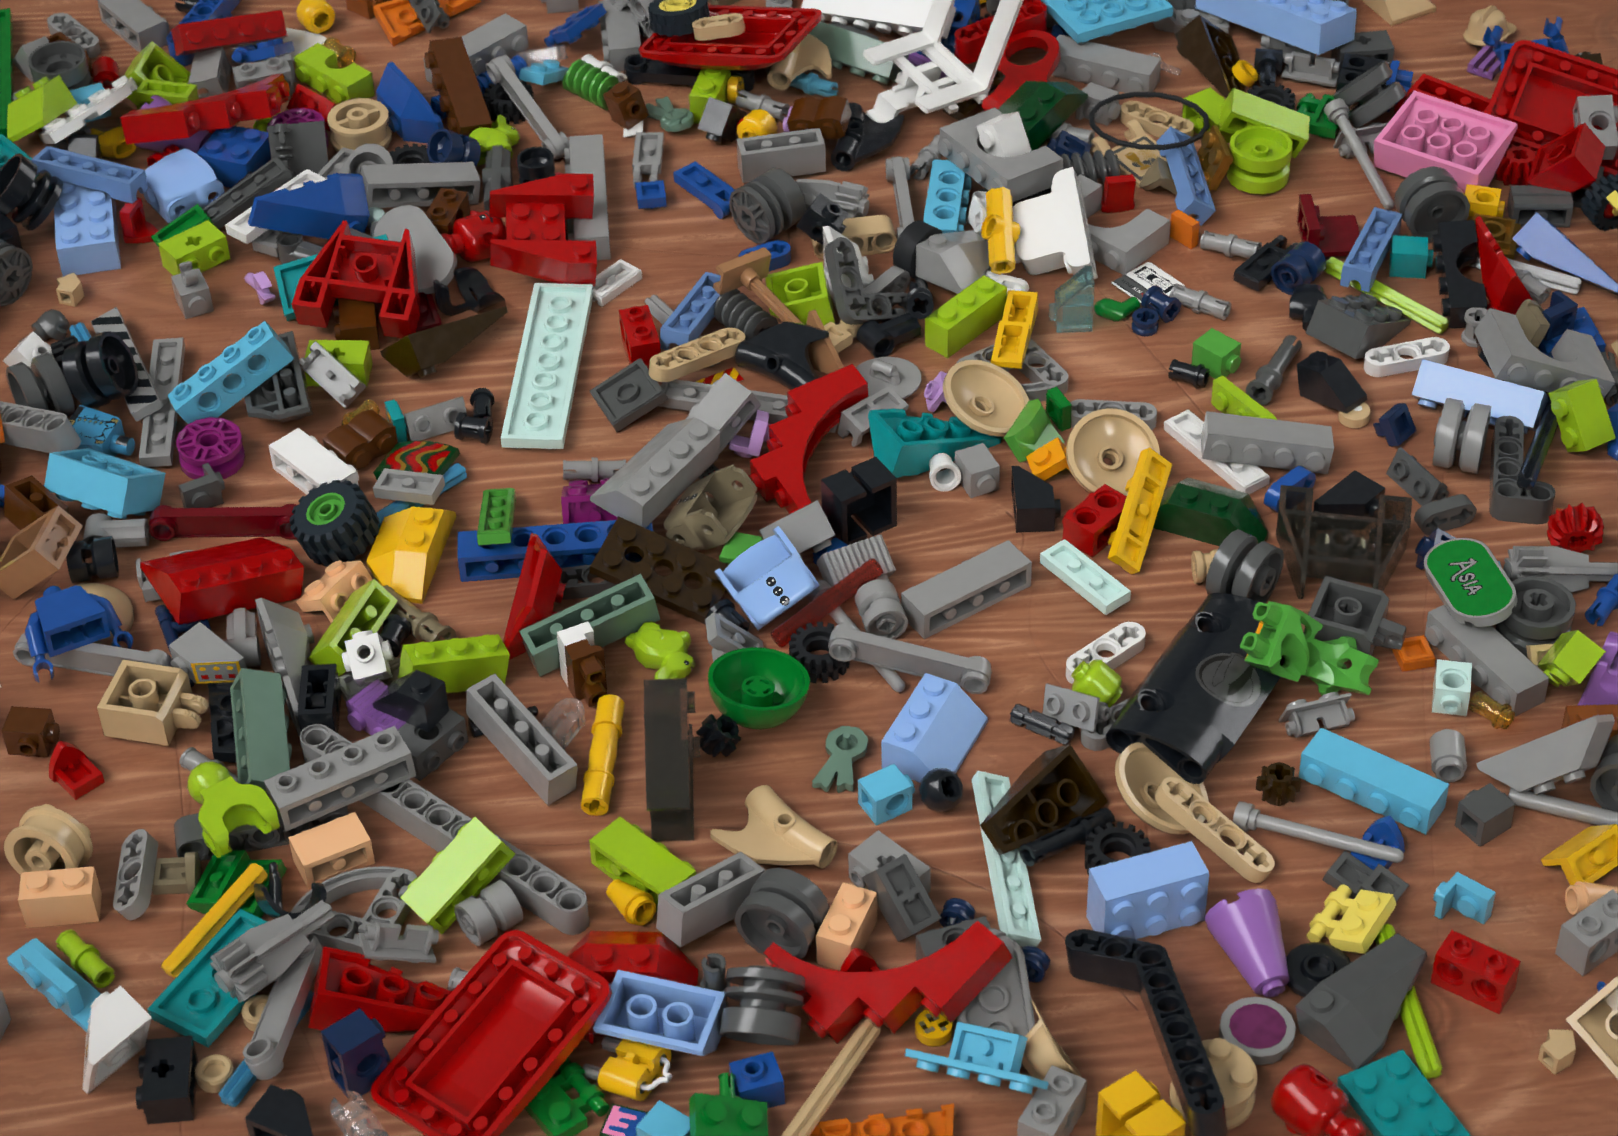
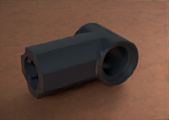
M909 313L881 324L875 320H870L863 323L857 331V340L875 358L887 357L893 351L895 345L921 335V326L918 320Z

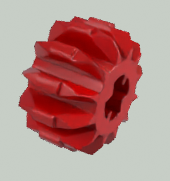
M1510 144L1495 173L1496 180L1503 181L1504 186L1530 185L1528 177L1537 151H1534L1532 146L1524 147L1522 144L1520 146Z
M1583 503L1573 507L1568 504V507L1565 509L1556 508V513L1549 516L1548 540L1555 547L1583 553L1585 550L1595 551V545L1602 543L1604 534L1603 519L1596 512L1594 506L1586 508Z

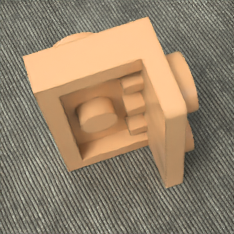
M339 560L330 564L325 569L326 574L320 580L309 584L304 589L305 594L296 601L302 612L323 610L330 623H332L352 592L373 580L361 560L349 562Z

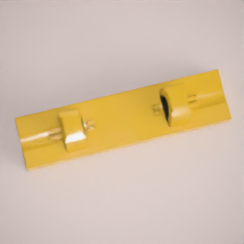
M1150 447L1141 451L1134 475L1127 481L1125 491H1128L1120 520L1116 531L1111 533L1108 544L1111 545L1108 559L1121 566L1129 574L1140 572L1172 468V463Z

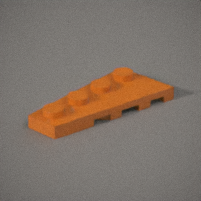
M391 0L373 5V13L392 46L426 30L409 0ZM438 0L440 3L438 7L443 8L444 12L451 18L480 3L481 0Z
M954 1104L941 1105V1111L923 1113L922 1108L906 1110V1116L884 1118L883 1113L868 1115V1118L862 1122L851 1123L847 1118L818 1122L809 1136H953Z

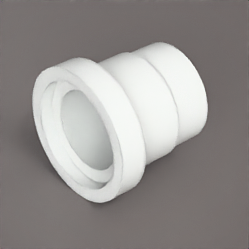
M939 453L930 459L929 479L933 488L942 492L956 488L961 481V472L951 457L945 453Z

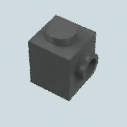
M1489 783L1479 790H1472L1463 800L1459 801L1455 826L1481 847L1511 828L1516 804L1511 801L1508 795L1502 793Z

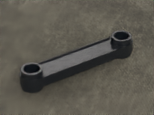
M638 54L627 57L624 64L627 82L633 85L653 82L694 86L701 71L698 68L678 67L646 59ZM730 70V77L741 76L743 78L745 91L749 92L754 88V70Z

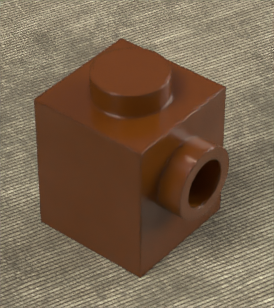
M625 80L615 84L612 89L603 94L612 120L627 130L649 116L640 89Z
M11 706L1 732L8 755L48 757L53 744H56L59 740L60 727L58 723H55L51 709Z

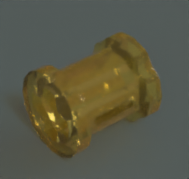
M334 37L326 39L322 44L336 52L339 68H345L354 63L356 51L352 47L341 45L340 41Z

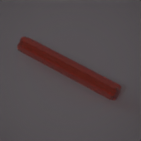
M870 558L771 632L773 641L780 648L786 646L791 641V635L793 633L797 634L796 629L802 627L806 630V624L812 623L813 626L855 595L863 584L875 580L882 575L883 570L880 564L874 558Z

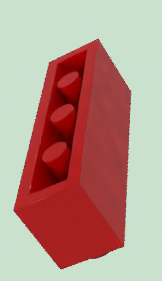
M282 10L183 23L171 29L176 56L194 54L219 47L231 49L245 47L250 44L257 45V43L277 38L284 39L288 36Z

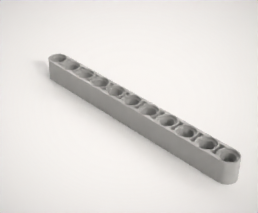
M312 724L305 727L299 736L305 763L352 744V742L322 724ZM410 779L359 800L438 852L444 850L456 837L459 829L472 820ZM496 835L516 854L489 885L502 880L511 888L522 907L562 933L576 935L585 931L590 922L586 893L575 884Z

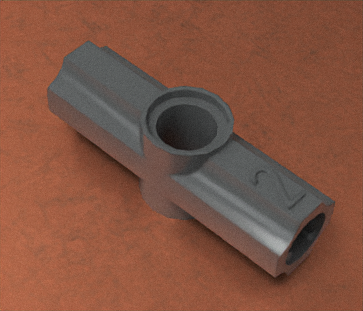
M503 145L493 146L490 151L486 152V168H482L484 208L487 211L489 210L490 191L513 186L511 153Z

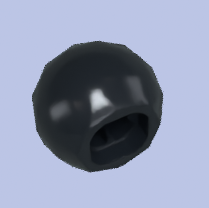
M935 768L929 771L921 779L919 787L921 800L927 808L935 812H948L954 809L961 802L964 791L961 779L955 772L947 768Z

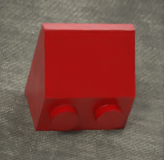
M1583 123L1538 148L1528 182L1533 186L1571 193L1582 187L1588 188L1597 180V174L1606 147L1587 124Z

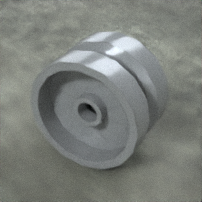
M1446 398L1435 432L1432 465L1449 469L1455 461L1458 450L1461 451L1459 459L1461 471L1478 474L1492 407L1475 403L1470 409L1467 421H1463L1465 414L1463 400Z

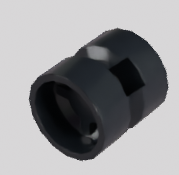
M530 147L518 154L519 184L555 176L554 155L547 148Z
M113 536L94 538L91 544H88L85 540L74 541L66 556L72 583L91 581L94 575H97L99 579L119 577L118 557ZM92 557L93 563H87L86 558Z

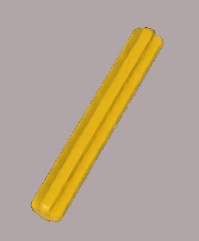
M256 863L250 864L162 962L161 967L167 975L176 978L252 896L254 884H262L267 879L268 874L261 865Z

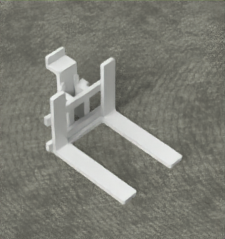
M933 0L922 31L865 49L863 56L872 65L893 61L902 70L898 72L895 80L899 85L879 93L874 108L867 110L866 115L875 122L886 123L898 116L900 112L917 106L926 114L940 109H945L949 114L958 112L959 107L956 105L957 103L973 98L978 104H981L983 99L988 96L1023 0H1000L974 72L941 44V39L955 0ZM922 51L931 61L915 67L904 56ZM943 71L947 75V77L939 79L941 72Z

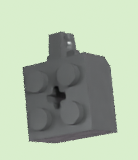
M1328 576L1324 577L1308 613L1310 617L1323 625L1321 631L1317 632L1315 639L1328 641L1338 639L1341 636H1350L1356 639L1357 650L1371 656L1376 646L1401 650L1405 640L1406 626L1387 619L1389 598L1383 591Z

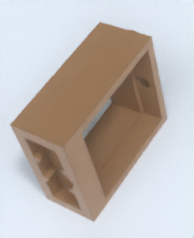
M58 505L14 534L0 558V589L9 597L15 599L57 572L83 525Z

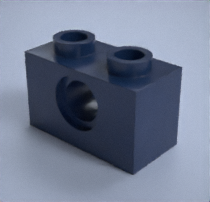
M358 1009L321 1031L331 1079L351 1102L371 1091L372 1084L390 1061V1056L383 1045L382 1039L386 1035L381 1024L375 1018L370 1020L361 1009Z

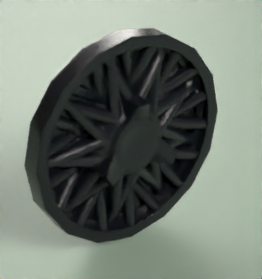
M1317 942L1301 944L1292 949L1286 957L1289 973L1287 985L1296 994L1305 997L1321 981L1350 964V959L1341 950L1329 944Z

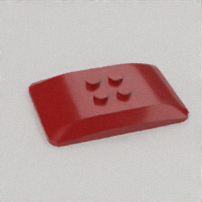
M708 5L710 17L731 13L742 14L746 30L737 36L704 41L695 39L694 32L681 36L653 33L639 47V53L643 58L684 68L721 70L762 69L785 59L822 20V12L819 9Z
M1520 40L1511 47L1486 114L1517 123L1518 127L1510 144L1515 146L1522 144L1524 147L1532 146L1534 151H1537L1543 145L1574 129L1572 110L1577 96L1612 95L1613 106H1618V70L1529 40ZM1618 122L1616 123V131H1618ZM1593 126L1595 129L1603 130L1600 126ZM1618 148L1613 159L1602 160L1600 167H1604L1603 176L1608 177L1609 174L1614 176L1618 174Z
M510 930L502 934L376 1078L371 1087V1097L379 1107L424 1136H499L539 1093L591 1028L611 998V986L601 975L520 930Z

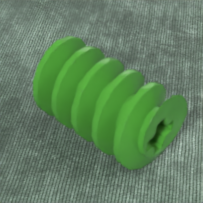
M579 59L571 64L563 77L562 84L563 89L600 106L604 110H608L603 94L619 83L617 77Z

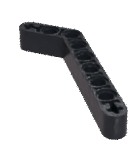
M1079 929L1069 933L1066 936L1065 945L1069 971L1073 977L1140 993L1192 1136H1226L1228 1131L1224 1097L1166 949L1159 944L1089 929Z

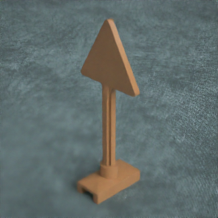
M765 247L716 266V271L721 275L719 282L713 284V289L719 295L745 286L749 291H753L782 322L803 324L762 282V278L768 276L772 255ZM816 310L809 311L806 324L825 330ZM829 337L810 344L808 356L814 370L829 374L844 367Z

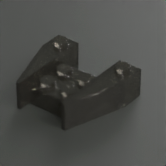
M1281 485L1276 538L1280 549L1283 550L1284 560L1298 599L1304 598L1306 577L1324 579L1325 576L1343 581L1369 583L1371 588L1384 591L1407 548L1411 524L1412 498L1379 495L1376 518L1312 512L1313 488Z
M687 678L644 680L647 811H650L651 839L655 842L694 840V757H701L700 736L694 737L693 726L689 724V713H696L695 691H688Z

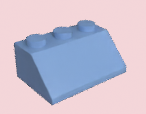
M925 673L881 741L882 769L895 764L903 775L907 774L911 780L921 783V779L929 771L935 768H947L957 773L986 726L988 717L957 683Z
M617 970L611 984V998L594 1024V1033L699 1056H705L717 1050L722 1037L719 1035L722 1010L727 1008L724 992Z

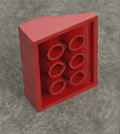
M263 537L140 562V568L178 625L231 614L237 608H246L247 610L257 608L255 599L258 598L281 603L299 599L302 595L304 575L302 563L291 548Z

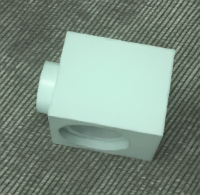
M1437 659L1433 682L1432 712L1467 716L1471 693L1472 663Z

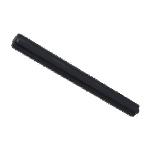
M1550 398L1518 474L1517 485L1519 488L1525 487L1527 490H1530L1534 487L1557 430L1558 422L1552 412Z

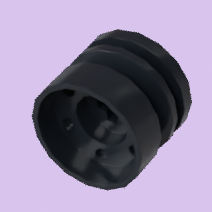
M19 153L11 157L0 170V213L4 215L12 211L11 218L13 221L21 223L25 229L31 231L40 226L53 210L62 192L63 182L56 176L51 177L47 170L37 173L38 166L36 163Z

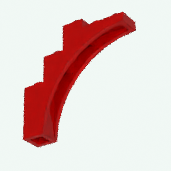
M283 73L273 74L254 84L222 94L172 105L131 110L120 117L126 145L189 138L199 131L231 128L240 121L272 118L281 112L282 104L289 100L290 87L288 82L285 81Z
M853 364L787 391L788 405L785 406L788 418L769 425L767 446L770 452L750 460L751 474L748 476L756 485V492L759 491L766 502L775 498L779 507H785L789 514L811 504L805 488L804 478L808 462L814 450L830 429L840 422L842 411L868 397V383Z
M978 920L956 940L930 956L901 967L876 972H843L818 967L794 957L774 942L763 952L771 962V967L781 968L806 978L805 989L793 991V993L804 997V1005L801 1008L810 1018L806 1024L821 1039L828 1035L837 1044L864 1016L878 1029L885 1025L892 1033H895L921 1005L934 1018L941 1014L952 1023L1013 958L1005 943Z

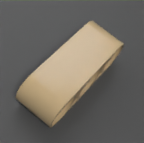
M886 215L846 218L842 223L846 226L842 235L858 245L861 256L887 253L895 248L897 242L892 220ZM811 239L815 255L820 259H824L823 246Z

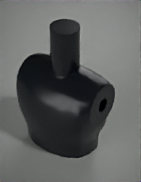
M1301 284L1293 290L1290 298L1289 317L1302 320V328L1307 331L1318 300L1327 299L1323 288L1316 284Z

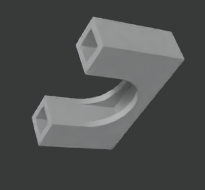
M996 108L941 127L938 142L939 153L988 191L991 188L1000 187L1010 189L1012 202L1051 188L1054 175L1058 171L1063 170V158L1047 146L1016 157H998L986 153L980 143L976 126L1003 114Z
M1080 174L1077 177L1081 184L1086 216L1089 218L1101 209L1102 185ZM1148 208L1122 226L1103 228L1088 224L1094 259L1122 275L1129 273L1169 244L1170 220Z
M1489 308L1474 330L1496 379L1549 393L1578 380L1597 379L1603 399L1616 383L1591 335L1566 329L1551 350L1553 356L1551 358L1530 343L1514 314Z

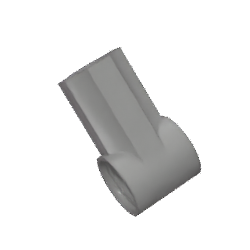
M92 514L86 520L83 540L91 544L94 538L113 536L116 547L149 546L148 519L113 520L106 514Z
M246 608L234 609L227 616V640L223 641L244 657L246 667L261 666L255 613L247 611Z

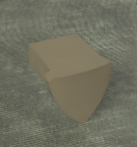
M1157 157L1144 174L1139 187L1147 191L1160 185L1177 195L1168 162Z
M1526 299L1519 307L1516 317L1527 339L1538 349L1550 327V323L1542 314L1544 309L1536 301Z
M185 852V857L156 858L152 886L153 895L186 893L191 895L202 876V865L198 852Z

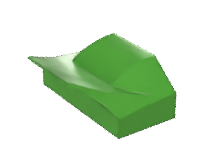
M1039 398L1028 401L1004 437L1018 462L1027 461V455L1057 437L1063 444L1065 442L1054 428Z

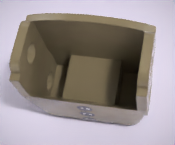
M734 465L717 470L691 484L664 521V528L667 530L666 538L696 551L707 550L726 544L752 510L758 497L756 485L743 469L736 468ZM734 481L741 482L743 487L737 486ZM705 492H709L714 498L707 496Z

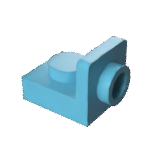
M1456 872L1448 883L1443 881L1436 889L1433 900L1436 902L1434 916L1442 919L1453 908L1464 916L1470 917L1484 925L1492 914L1496 892Z

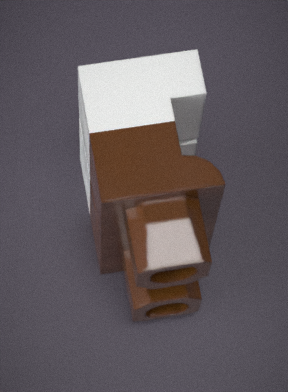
M587 621L558 631L557 640L560 654V672L575 701L585 699L588 706L593 707L597 705L598 699L601 696L607 695L604 649L594 644V632Z

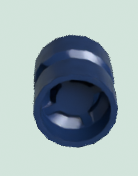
M438 129L431 135L428 141L427 156L432 163L474 162L476 167L480 159V144L472 137L447 129Z
M1300 242L1271 268L1272 280L1282 292L1292 295L1296 286L1310 284V282L1314 281L1326 269L1325 256L1315 244Z

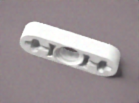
M1430 337L1373 348L1365 353L1363 368L1370 376L1385 377L1419 370L1422 359L1444 365L1448 361L1450 345L1445 339ZM1401 355H1408V356H1412L1413 359H1404V358H1401L1400 356H1401Z
M1135 622L1121 623L1071 655L1066 661V679L1068 682L1073 684L1075 679L1071 675L1075 668L1083 661L1088 664L1093 660L1100 659L1110 668L1115 669L1140 653L1145 647L1146 632L1144 627ZM1108 650L1113 652L1114 655L1111 657H1101L1097 653Z

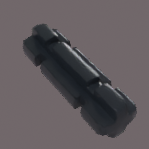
M1016 704L1011 710L1010 721L1020 727H1023L1025 724L1027 725L1026 729L1049 739L1055 737L1054 741L1063 745H1069L1071 740H1073L1075 728L1067 723L1061 722V724H1058L1059 720L1032 710L1031 713L1029 712L1030 708L1021 704Z

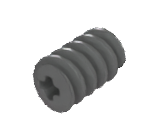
M1111 149L1106 150L1104 156L1101 151H1095L1093 158L1088 151L1083 153L1082 159L1077 152L1072 154L1071 159H1069L1066 153L1060 156L1063 158V170L1073 167L1077 176L1081 174L1097 183L1098 179H1102L1104 184L1105 177L1120 175L1117 154L1114 155Z
M738 289L721 294L715 303L714 316L716 320L726 328L741 330L745 334L746 341L762 331L778 325L777 319L770 316L768 312L763 311V308L756 305L751 299H748Z

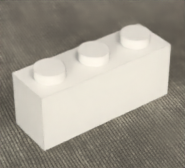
M300 428L268 445L273 469L306 495L309 494L308 491L312 488L316 489L320 487V484L325 482L329 484L333 480H340V482L347 480L359 486V474L352 465H347L338 458L334 451L327 450L319 444L314 436H309Z

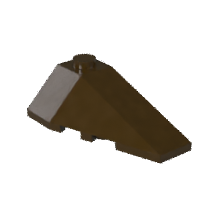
M1201 15L1175 33L1179 44L1177 50L1181 56L1188 59L1226 98L1233 88L1244 91V86L1232 73V67L1239 61V55L1229 34Z
M505 306L409 334L380 351L381 355L406 377L419 374L420 378L437 373V366L449 360L505 315L508 310Z
M1071 744L1045 751L1028 766L981 823L980 827L998 854L1001 855L1070 823L1071 819L1077 816L1085 817L1098 811L1108 801Z

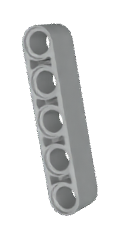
M0 401V414L5 443L2 444L46 453L75 450L80 445L81 439L66 414Z

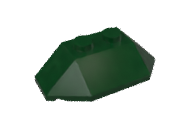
M1026 81L998 110L1003 114L1019 112L1031 150L1033 151L1038 149L1088 98V94L1068 82Z
M1188 477L1164 490L1153 528L1216 546H1220L1224 539L1237 529L1256 537L1258 544L1263 541L1266 542L1268 538V530L1249 494Z

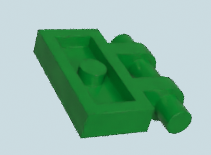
M1308 93L1299 100L1297 112L1310 116L1309 134L1318 135L1321 138H1336L1340 127L1338 124L1330 122L1324 112L1325 106L1335 99L1332 95L1324 94L1320 100L1315 99L1313 94Z
M567 1057L558 1069L561 1074L555 1078L551 1077L524 1108L547 1136H575L588 1128V1120L584 1114L593 1110L600 1117L604 1116L610 1109L609 1104L604 1100L605 1095L597 1085H591L584 1076V1069L577 1062H572ZM573 1087L580 1094L574 1100L566 1094Z

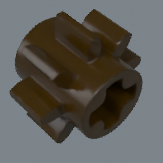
M1281 762L1272 763L1268 767H1262L1261 776H1258L1256 780V790L1263 791L1262 801H1267L1275 806L1295 801L1296 792H1300L1301 778L1294 777V767Z

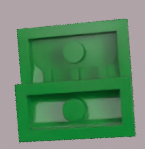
M232 850V852L220 858L213 854L186 904L190 909L206 914L252 863L261 865L267 872V879L262 884L269 893V864L271 862L278 864V872L281 878H283L287 868L282 860H251L246 850ZM254 893L240 908L259 918H262L264 914L256 902Z

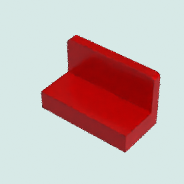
M298 83L286 108L289 110L307 108L319 112L325 120V129L330 131L327 116L330 110L339 103Z

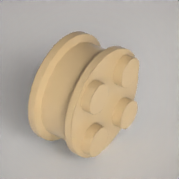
M357 98L344 101L333 107L327 116L328 126L332 130L330 137L332 147L337 152L343 147L355 150L364 144H377L387 149L392 139L390 127L387 125L389 113L386 106L373 99Z
M49 804L36 806L26 811L20 820L19 827L14 828L4 841L5 855L11 866L20 875L21 872L82 867L91 858L93 846L90 830L84 824L79 823L69 814Z
M1225 1039L1201 1040L1224 1097L1227 1130L1233 1129L1245 1122L1252 1113L1257 1086L1256 1066L1244 1050ZM1171 1082L1170 1103L1172 1107L1177 1108L1181 1112L1185 1123H1187L1173 1082Z

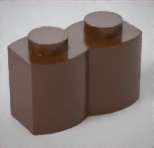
M828 96L823 99L814 97L796 99L787 121L789 131L820 128L823 139H839L844 137L852 114L848 99L841 96Z
M369 409L356 415L348 424L341 425L330 431L324 437L323 443L327 450L334 451L339 459L347 465H352L358 471L366 467L373 458L389 453L398 443L395 426L373 409Z

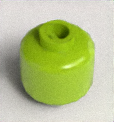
M1100 659L1093 660L1088 664L1085 661L1081 662L1071 675L1075 679L1072 685L1073 691L1100 698L1099 702H1105L1109 708L1119 699L1123 692V689L1120 687L1122 682L1120 675Z

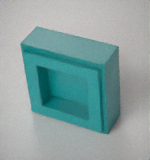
M395 399L384 402L387 421L395 426L398 442L407 441L405 418L398 402Z

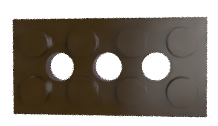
M619 516L590 566V574L615 585L641 574L656 603L705 625V619L709 610L717 602L723 600L727 593V590L714 573L719 568L723 572L728 566L727 564ZM637 553L642 557V560L632 563L626 560L625 555ZM658 566H667L671 569L672 573L668 576H661L654 569ZM688 579H696L702 586L698 589H690L684 582Z

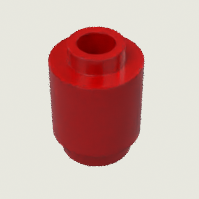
M108 56L99 57L92 65L93 84L101 82L104 89L109 88L111 90L114 88L111 83L120 78L119 66L115 60Z

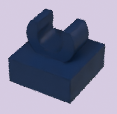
M1406 403L1395 404L1379 418L1380 423L1373 424L1377 436H1385L1389 446L1401 445L1417 431Z

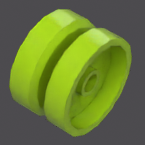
M1256 125L1244 127L1231 136L1229 149L1234 160L1227 171V179L1231 185L1238 190L1250 194L1262 195L1275 193L1286 186L1289 182L1292 141L1287 134L1273 127Z

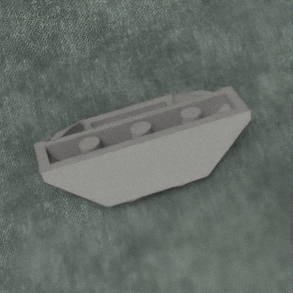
M1613 714L1590 717L1476 763L1478 770L1519 792L1534 790L1535 795L1555 790L1554 783L1563 779L1565 784L1581 780L1586 777L1584 771L1597 767L1607 746L1615 722Z

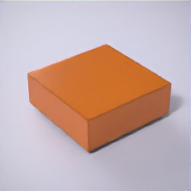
M1178 209L1171 213L1170 237L1189 249H1193L1198 246L1200 222Z
M1425 635L1405 638L1401 650L1391 648L1402 672L1435 666L1436 658Z

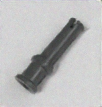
M1286 336L1269 363L1261 366L1256 372V379L1250 381L1247 385L1246 394L1260 405L1269 403L1273 398V391L1278 389L1283 383L1282 374L1297 352L1302 348L1300 340L1293 346L1294 341L1297 339L1296 336Z

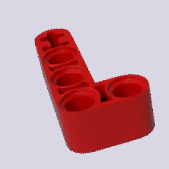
M1023 0L1010 37L1027 30L1046 32L1047 6L1040 0ZM995 15L955 31V56L963 64L978 61Z

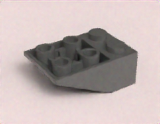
M1361 293L1360 296L1346 295L1343 298L1332 296L1331 299L1318 300L1306 334L1354 359L1365 358V353L1368 350L1384 346L1406 328L1411 320L1402 316L1403 312L1398 308L1392 306L1384 307L1378 304V299L1369 294Z

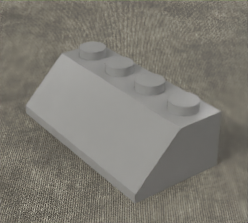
M696 417L666 425L590 496V501L616 517L619 516L646 528L718 459L721 432Z

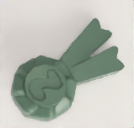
M668 96L663 99H656L657 107L652 104H646L649 113L648 117L660 120V125L665 131H683L691 127L695 121L693 113L687 108H674Z
M841 726L832 730L827 736L825 747L830 758L813 779V788L821 787L825 792H828L837 776L836 786L838 793L845 789L850 792L854 791L852 763L865 757L868 737L858 727Z

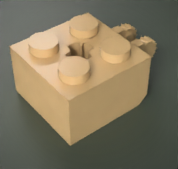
M122 660L97 710L104 736L169 746L177 728H189L191 730L199 727L201 718L198 714L205 713L209 703L202 696L192 694L188 674L181 668Z

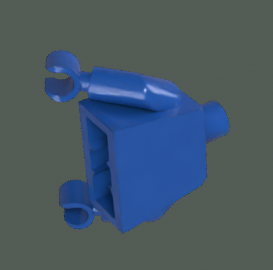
M1557 17L1555 24L1550 23L1549 19L1546 18L1543 32L1550 39L1532 40V42L1569 53L1564 36L1560 34L1563 24L1562 18ZM1495 26L1493 31L1487 27L1483 42L1488 46L1494 47L1493 51L1501 62L1502 72L1514 43H1501L1500 39L1503 29L1500 26Z
M77 585L61 590L58 586L48 587L43 592V597L36 599V612L30 615L25 629L31 658L35 657L36 661L33 665V675L38 683H40L38 676L40 669H48L51 680L54 678L53 665L49 660H46V654L51 658L111 636L110 631L114 637L111 646L121 647L118 644L119 641L125 642L129 649L133 645V636L129 632L121 630L120 626H122V623L111 602L106 598L91 593L88 594L81 586Z

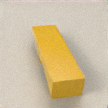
M1008 290L1002 321H999L991 358L992 364L1004 368L1022 369L1038 313V292Z

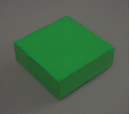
M1058 387L1048 389L1046 393V413L1060 431L1070 429L1072 404Z

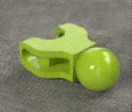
M217 762L200 763L191 770L187 788L191 797L199 804H202L198 816L199 824L203 829L202 837L205 844L217 858L232 852L228 843L229 834L236 827L252 825L264 834L280 828L277 810L261 787L237 783L228 769Z

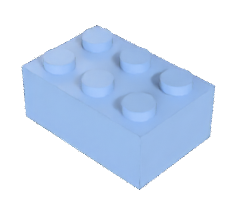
M1192 841L1090 868L1086 917L1094 931L1135 940L1147 936H1156L1165 931L1183 926L1195 925L1198 922L1205 921L1209 871Z

